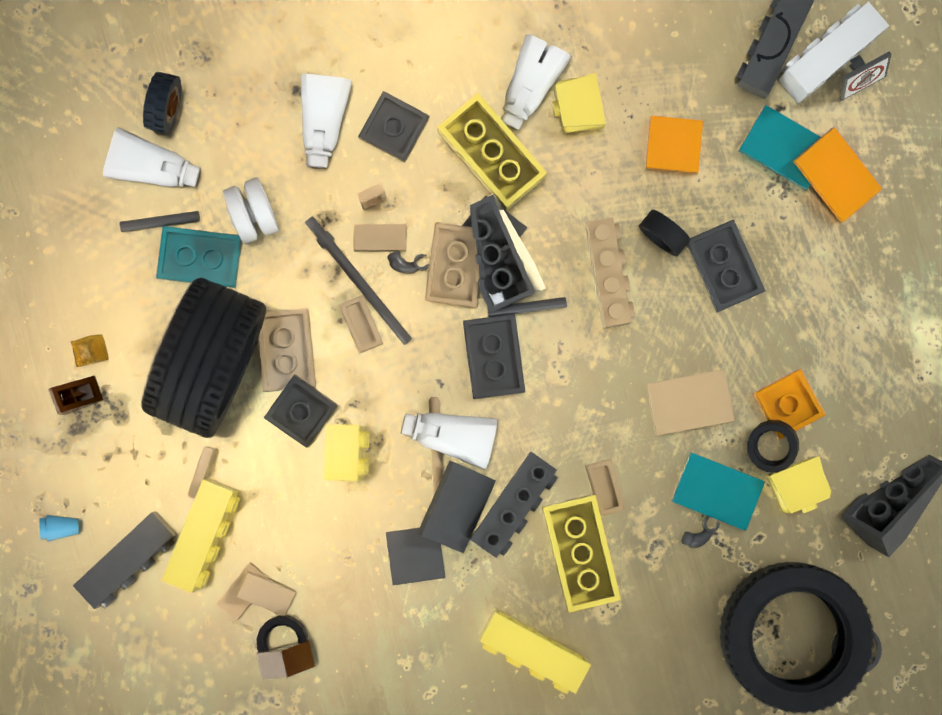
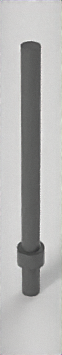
M313 216L310 217L305 224L318 238L316 240L322 249H327L404 345L412 340L411 336L334 243L335 238L330 232H325Z

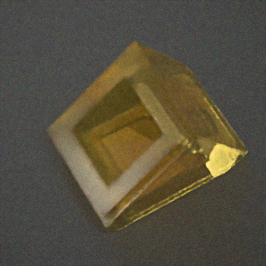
M102 334L90 335L71 341L77 367L108 360V353Z

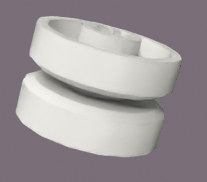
M258 177L245 181L244 189L247 199H244L241 190L235 185L223 190L229 217L244 245L257 240L256 222L262 233L266 236L279 231L274 213Z

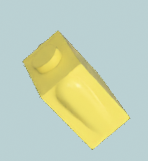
M596 72L579 78L562 80L555 84L556 101H552L554 116H559L562 131L573 133L589 129H604L606 122Z
M819 456L810 457L790 465L783 471L766 475L782 512L786 514H792L799 510H802L803 513L818 508L816 503L831 498V488L824 474Z

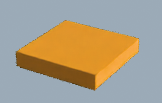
M651 115L645 169L698 174L703 120Z
M801 369L753 393L767 421H783L789 424L795 431L826 415ZM773 431L778 440L785 437L782 433Z

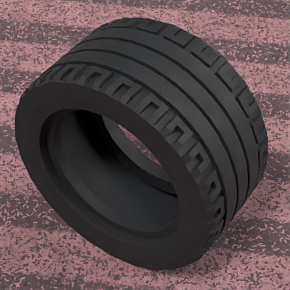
M205 278L194 279L180 300L153 360L141 400L142 410L150 416L157 417V419L183 428L186 431L196 432L197 435L204 438H212L220 427L234 399L253 354L266 314L264 303Z
M784 562L760 568L736 586V590L731 593V597L727 600V605L723 609L720 625V645L731 673L753 697L777 710L807 714L810 711L814 713L818 710H826V707L829 706L833 707L835 706L834 704L842 702L843 698H848L850 693L857 689L856 686L863 681L862 678L864 674H867L868 671L866 670L871 664L874 633H872L873 624L870 620V614L867 613L866 605H864L862 598L858 596L857 591L848 582H845L841 577L826 569L811 564ZM807 592L819 597L834 616L837 627V642L834 653L821 670L809 677L792 680L776 677L765 671L756 657L753 647L755 622L762 609L773 599L786 593Z

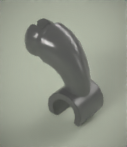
M399 251L388 255L389 265L397 272L412 273L417 270L425 271L429 266L427 264L424 267H419L416 263L418 259L425 256L424 254H418L414 258V262H407L401 257Z
M709 516L705 517L702 521L703 532L694 534L685 532L681 540L682 544L689 546V548L703 546L710 540L713 532L718 530L720 526L719 521L717 520L715 526L709 529L707 527Z

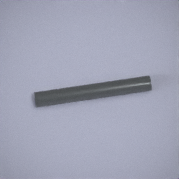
M199 211L122 221L119 224L121 232L197 222L200 221Z
M566 297L510 304L491 313L488 310V317L566 308L567 301Z

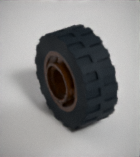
M158 71L154 73L145 96L143 110L144 128L162 133H169L172 129L181 98V79L179 76Z

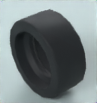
M652 209L639 225L640 230L652 242L676 257L691 240L680 226L657 210Z
M768 420L760 423L752 431L747 442V452L751 461L759 469L766 472H780L794 463L799 452V438L796 431L789 424L780 420ZM768 431L782 433L789 442L788 454L779 461L765 459L758 450L759 438Z
M288 615L276 616L269 619L260 628L256 644L258 652L269 650L267 637L269 632L277 626H287L293 629L298 637V642L308 640V634L304 625L296 618Z

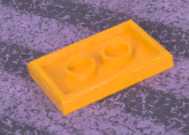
M835 127L831 128L793 160L794 164L839 222L847 220L882 190L881 186Z

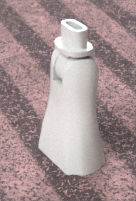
M526 34L506 92L505 105L502 108L505 112L501 120L506 125L519 130L523 121H527L528 116L539 107L572 56L556 46L551 45L549 48L547 47V42L533 35Z
M301 74L302 135L305 149H310L304 152V154H307L306 166L327 168L328 157H332L330 152L335 148L339 137V130L352 80L342 77Z
M117 127L114 131L104 164L103 176L167 187L178 186V183L180 187H183L184 184L195 187L201 167L191 165L189 160L185 161L183 157L175 152Z
M405 413L400 434L410 436L411 440H416L424 447L486 469L497 429V419L440 413L423 414L421 418L420 413H417L416 416Z

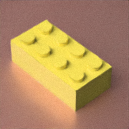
M479 93L474 95L437 127L441 137L490 194L496 196L500 205L506 211L547 176V172Z
M326 424L324 480L360 481L364 479V475L369 474V458H364V448H369L370 432L365 431L364 426Z
M212 479L202 480L161 581L190 593L201 589L202 586L205 587L211 573L207 571L208 566L216 561L221 547L217 546L219 539L226 536L231 522L227 521L230 513L236 512L241 498L237 497L239 490Z
M592 494L542 506L567 611L570 613L620 601L621 597L596 495Z
M496 608L492 611L479 635L483 649L494 655L499 651L506 655L505 658L508 663L518 668L521 665L528 667L529 674L541 681L548 678L553 681L554 688L565 694H568L569 691L576 694L591 666L587 658Z

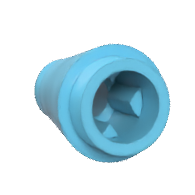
M46 515V518L39 519L40 539L52 541L79 534L78 518Z

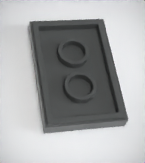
M734 219L690 238L691 240L686 246L716 313L766 291Z
M515 314L464 320L463 327L473 399L525 393Z
M450 460L417 534L464 553L496 480Z

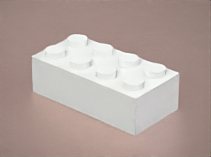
M867 2L863 7L859 4L853 7L841 20L842 24L839 21L834 23L821 36L822 41L819 38L815 39L801 53L802 58L796 55L781 70L783 75L778 81L798 104L889 27V24L870 2Z

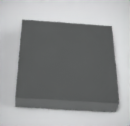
M383 91L358 138L405 163L427 123L429 115Z
M294 374L268 410L264 419L307 448L338 404Z
M419 528L386 532L392 584L400 585L446 578L441 544L417 534Z

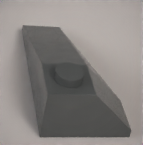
M493 194L471 204L473 237L476 238L477 246L476 264H479L480 279L478 280L479 289L489 312H494L546 289L534 261L496 196Z
M931 455L926 456L903 470L900 477L890 483L885 481L880 484L881 488L870 495L865 493L858 497L841 515L842 519L868 546L890 557L906 540L941 486L942 461Z

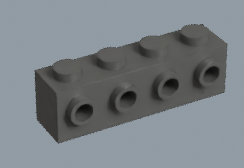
M529 452L470 540L495 558L499 554L504 556L513 544L509 539L514 532L520 534L528 521L524 518L529 510L535 512L543 499L539 497L545 488L550 490L558 477L554 474L557 469L534 453Z

